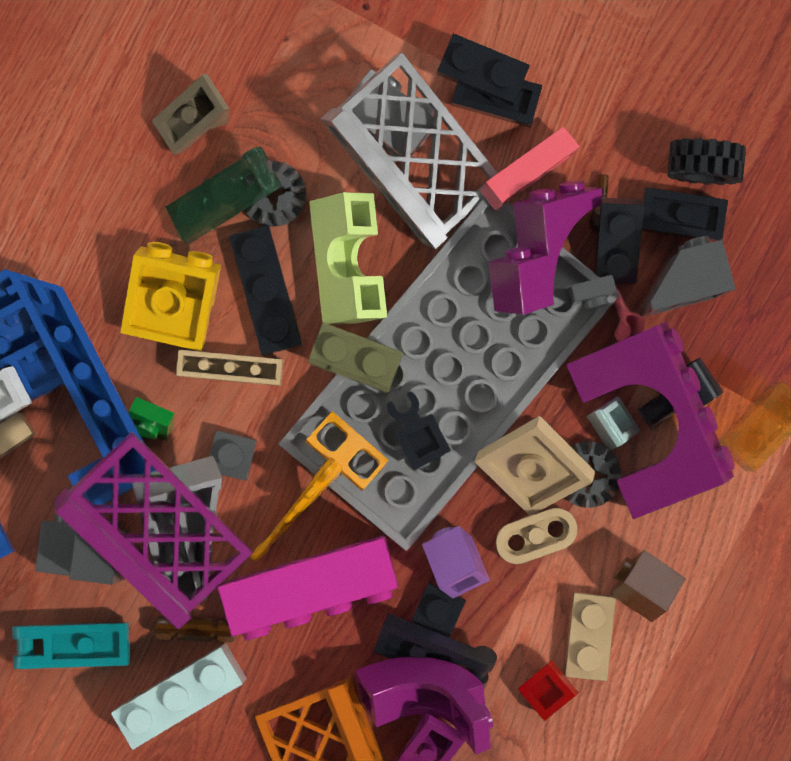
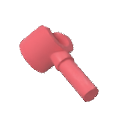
M615 285L616 292L620 294L614 301L620 322L614 335L618 341L629 338L630 334L636 335L643 332L645 321L637 313L630 312L617 285Z

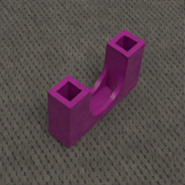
M667 322L567 364V368L583 403L620 387L637 384L659 391L669 400L676 412L679 426L678 438L671 453L665 459L628 473L617 480L633 519L721 486L734 477L732 472L735 468L733 457L726 446L721 447L715 433L718 429L716 418L708 406H703L698 391L701 390L699 379L691 367L687 368L681 352L684 350L682 340L674 328L670 329Z

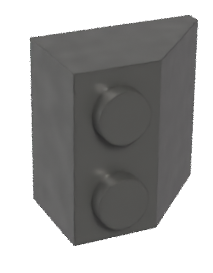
M703 236L685 241L684 245L677 247L678 253L667 261L639 309L641 317L719 298L735 290L723 240L710 243L709 236Z

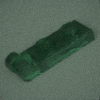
M255 147L245 152L240 160L165 206L183 242L191 244L281 186L282 183L276 172H271L266 164L268 157L262 147ZM253 173L256 180L249 186L245 177Z

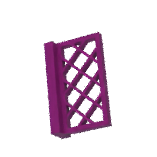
M133 432L124 438L70 490L66 488L54 499L56 513L177 629H180L191 619L190 612L252 554L251 549ZM133 447L144 457V474H119V459ZM150 464L160 474H150ZM113 466L112 475H103ZM144 482L143 504H118V483ZM150 482H169L175 488L174 504H149ZM94 483H112V504L93 505L83 493ZM181 495L190 504H180ZM143 512L142 534H123L117 528L118 513ZM149 512H174L173 533L148 534ZM180 512H199L204 517V533H179ZM102 513H112V521L108 520ZM210 524L219 533H210ZM203 541V562L178 563L179 542ZM210 541H229L237 549L226 562H209ZM132 542H142V551ZM148 542H173L172 563H153L148 558ZM172 571V580L163 572ZM178 571H202V584L188 597L178 587ZM209 571H215V572L208 578V576H209Z

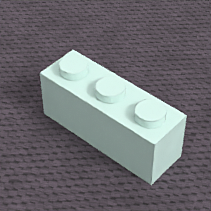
M224 643L120 705L111 714L133 750L239 687L247 678L229 647Z

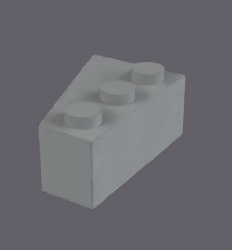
M214 456L170 467L169 469L218 516L216 508L218 492L221 490L222 475ZM155 471V472H151L150 474H160V473H159L158 471ZM134 482L132 486L137 504H143L144 482ZM150 482L149 504H174L175 488L169 482ZM181 495L180 504H190ZM140 512V517L143 524V512ZM149 512L148 534H172L174 512ZM180 512L179 533H204V517L199 512ZM210 524V533H213L214 527ZM203 541L179 542L178 563L203 562ZM210 541L209 562H212L213 549L212 541ZM148 542L153 563H172L173 542ZM172 571L163 572L172 580ZM178 571V587L189 597L202 584V571Z

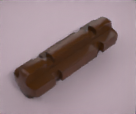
M159 616L154 624V635L158 640H172L173 637H177L178 640L211 642L214 638L217 639V642H233L236 639V636L232 637L227 619H218V622H214L213 618L191 617L180 629H177L165 616Z

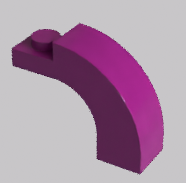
M400 657L380 661L355 671L359 703L376 727L404 716L428 713L441 717L454 725L475 754L491 749L489 730L493 728V720L488 708L485 706L484 685L466 669L454 663L435 658Z

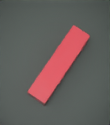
M562 127L486 181L480 192L493 209L497 211L573 156L580 146L565 127Z

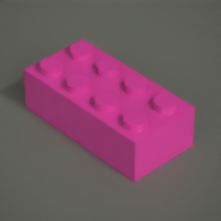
M385 535L225 581L218 586L232 637L243 634L244 641L269 634V631L272 630L271 625L284 622L286 629L308 623L312 618L311 613L325 610L328 617L351 610V602L366 598L369 605L392 598V590L398 588V580Z

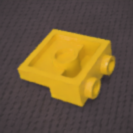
M149 242L147 247L141 246L133 255L120 333L201 352L205 345L211 308L215 302L221 264L212 263L213 257L204 252L191 251L188 252L187 257L173 254L172 247L165 243Z

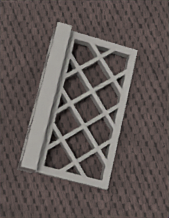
M403 53L396 54L340 106L331 108L320 118L421 243L435 249L448 238L445 234L484 198L480 192L483 185L476 191L464 190L466 166L479 167L488 180L498 174ZM400 67L409 78L407 96L387 95L388 77ZM379 86V94H370ZM416 89L424 98L415 97ZM364 98L378 99L376 124L362 123L352 111ZM386 100L407 101L405 126L384 125ZM415 102L428 103L434 110L433 129L413 127ZM442 121L449 130L441 129ZM367 129H376L375 138ZM384 130L404 131L402 156H391L383 150ZM412 132L432 134L430 158L410 157ZM440 134L454 135L459 141L458 160L438 159ZM467 153L474 161H466ZM393 161H402L401 170ZM410 162L430 163L427 188L414 187L409 182ZM438 164L457 165L455 189L436 188ZM419 193H427L426 201ZM435 194L455 195L453 212L441 221L434 212ZM463 195L470 196L463 202Z

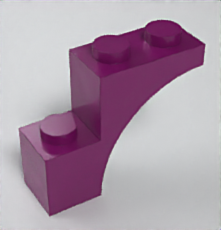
M568 181L560 183L558 191L554 189L534 190L529 192V199L513 203L518 248L508 249L505 251V257L489 261L494 311L525 315L554 305V276L562 246L574 225L587 212L600 206L601 198H603L602 188L584 187V181Z

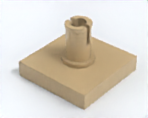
M541 416L479 450L475 459V463L529 515H533L591 484L595 475V471Z

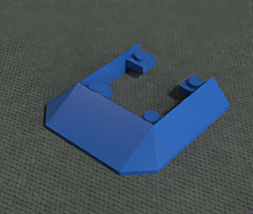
M6 269L1 271L0 370L14 366L32 402L66 385L102 455V458L67 475L74 486L131 432L143 443L144 441L64 288ZM133 447L119 459V474H144V457ZM150 464V473L157 471V470ZM113 466L103 475H112ZM94 483L83 495L93 505H104L112 501V483ZM118 483V497L133 490L132 483ZM0 522V559L15 552Z

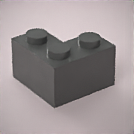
M55 513L54 520L41 522L35 572L70 576V580L109 585L125 580L112 565L57 513ZM117 521V528L123 534H131V530L120 529L121 521Z

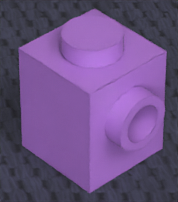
M460 526L441 529L433 535V539L422 544L439 589L451 598H455L490 581L472 536Z

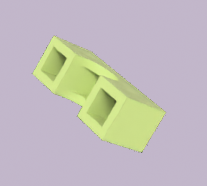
M343 192L309 201L322 323L343 325L387 318L383 276H365L361 272L357 261L358 249L362 241L367 237L378 235L374 193Z

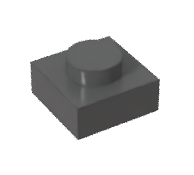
M613 275L571 285L567 289L571 305L582 303L584 310L608 304L607 296L617 291Z
M216 430L210 456H214L221 475L248 481L257 440Z

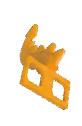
M333 411L305 441L326 461L323 462L311 482L267 539L260 543L251 554V559L254 562L258 561L268 552L269 547L339 477L340 473L363 491L389 461ZM327 423H333L346 435V440L336 451H329L316 438L317 434ZM360 450L367 452L378 463L376 470L367 479L360 478L348 466L349 461Z

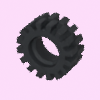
M683 138L682 140H673V142H670L667 176L670 179H678L681 182L690 181L689 183H704V185L742 183L746 146L737 142L731 143V141L727 140L717 141V139L703 140L702 138H695V140Z

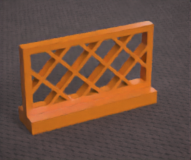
M351 677L255 716L272 761H288L291 752L309 761H328L321 756L329 738L345 745L348 753L346 761H384L365 711L359 703L358 693ZM325 698L332 712V718L327 728L306 719L311 704ZM304 707L301 715L291 712ZM284 716L297 722L289 742L274 735L269 720ZM335 723L338 727L340 734L335 731H332ZM302 726L324 735L316 755L295 745ZM279 747L286 749L284 756H282Z

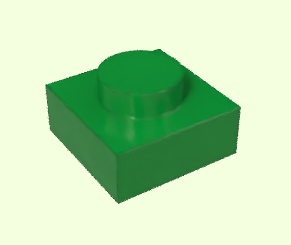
M135 397L129 410V415L140 436L149 440H155L156 438L164 441L168 440L174 427L175 413Z

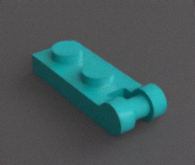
M129 622L12 626V639L17 640V655H13V669L125 666L130 664ZM33 639H43L44 654H34Z

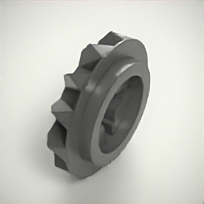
M267 160L262 164L252 167L242 180L240 200L247 215L255 222L264 226L278 227L290 223L300 214L306 200V188L301 175L293 167L285 162ZM269 177H272L277 188L291 189V191L284 192L283 195L278 196L277 210L273 209V205L268 198L255 197V195L261 194V192L268 189Z
M586 441L572 445L571 447L586 463L589 461V456H592L593 470L599 471L600 474H606V478L593 480L588 493H585V486L564 498L570 503L584 508L605 504L616 495L619 487L617 480L622 478L619 460L608 447L596 442Z

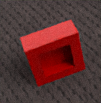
M552 660L518 688L544 722L579 693Z

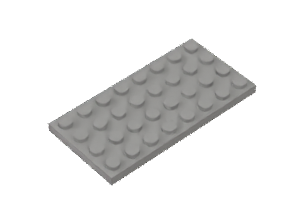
M484 197L387 313V318H383L366 338L403 352L389 393L386 394L370 386H365L336 375L279 443L282 448L312 473L316 474L326 459L305 441L332 411L389 461L363 491L342 473L329 487L406 551L478 465L475 463L478 451L497 441L506 433L620 295L618 292L607 296L608 304L584 310L582 303L571 305L567 289L571 285L598 279L599 277L562 247L554 276V305L525 315L494 311L489 261L505 257V251L508 249L518 248L514 207L509 202L495 211ZM410 391L419 400L418 415L420 419L432 414L451 449L447 454L415 471L394 434L405 427L402 421L395 420L389 414L387 403L392 401L398 412H408L411 409V401L408 399L407 393ZM327 423L317 434L316 438L329 451H336L346 440V435L333 423ZM360 450L349 461L348 466L360 478L367 479L376 470L378 463L367 452Z

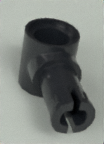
M701 357L686 365L687 368L691 367L695 371L699 379L701 390L698 391L703 406L724 392ZM659 394L638 409V412L650 429L676 414L673 406L663 394Z

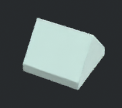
M618 396L587 415L597 434L610 450L621 446L640 432L636 422Z

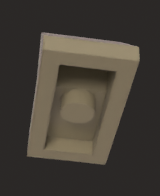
M206 73L194 81L159 113L152 122L172 153L176 155L188 149L208 130L226 125L229 119L230 108Z

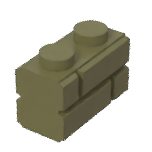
M322 323L308 363L388 394L403 352Z

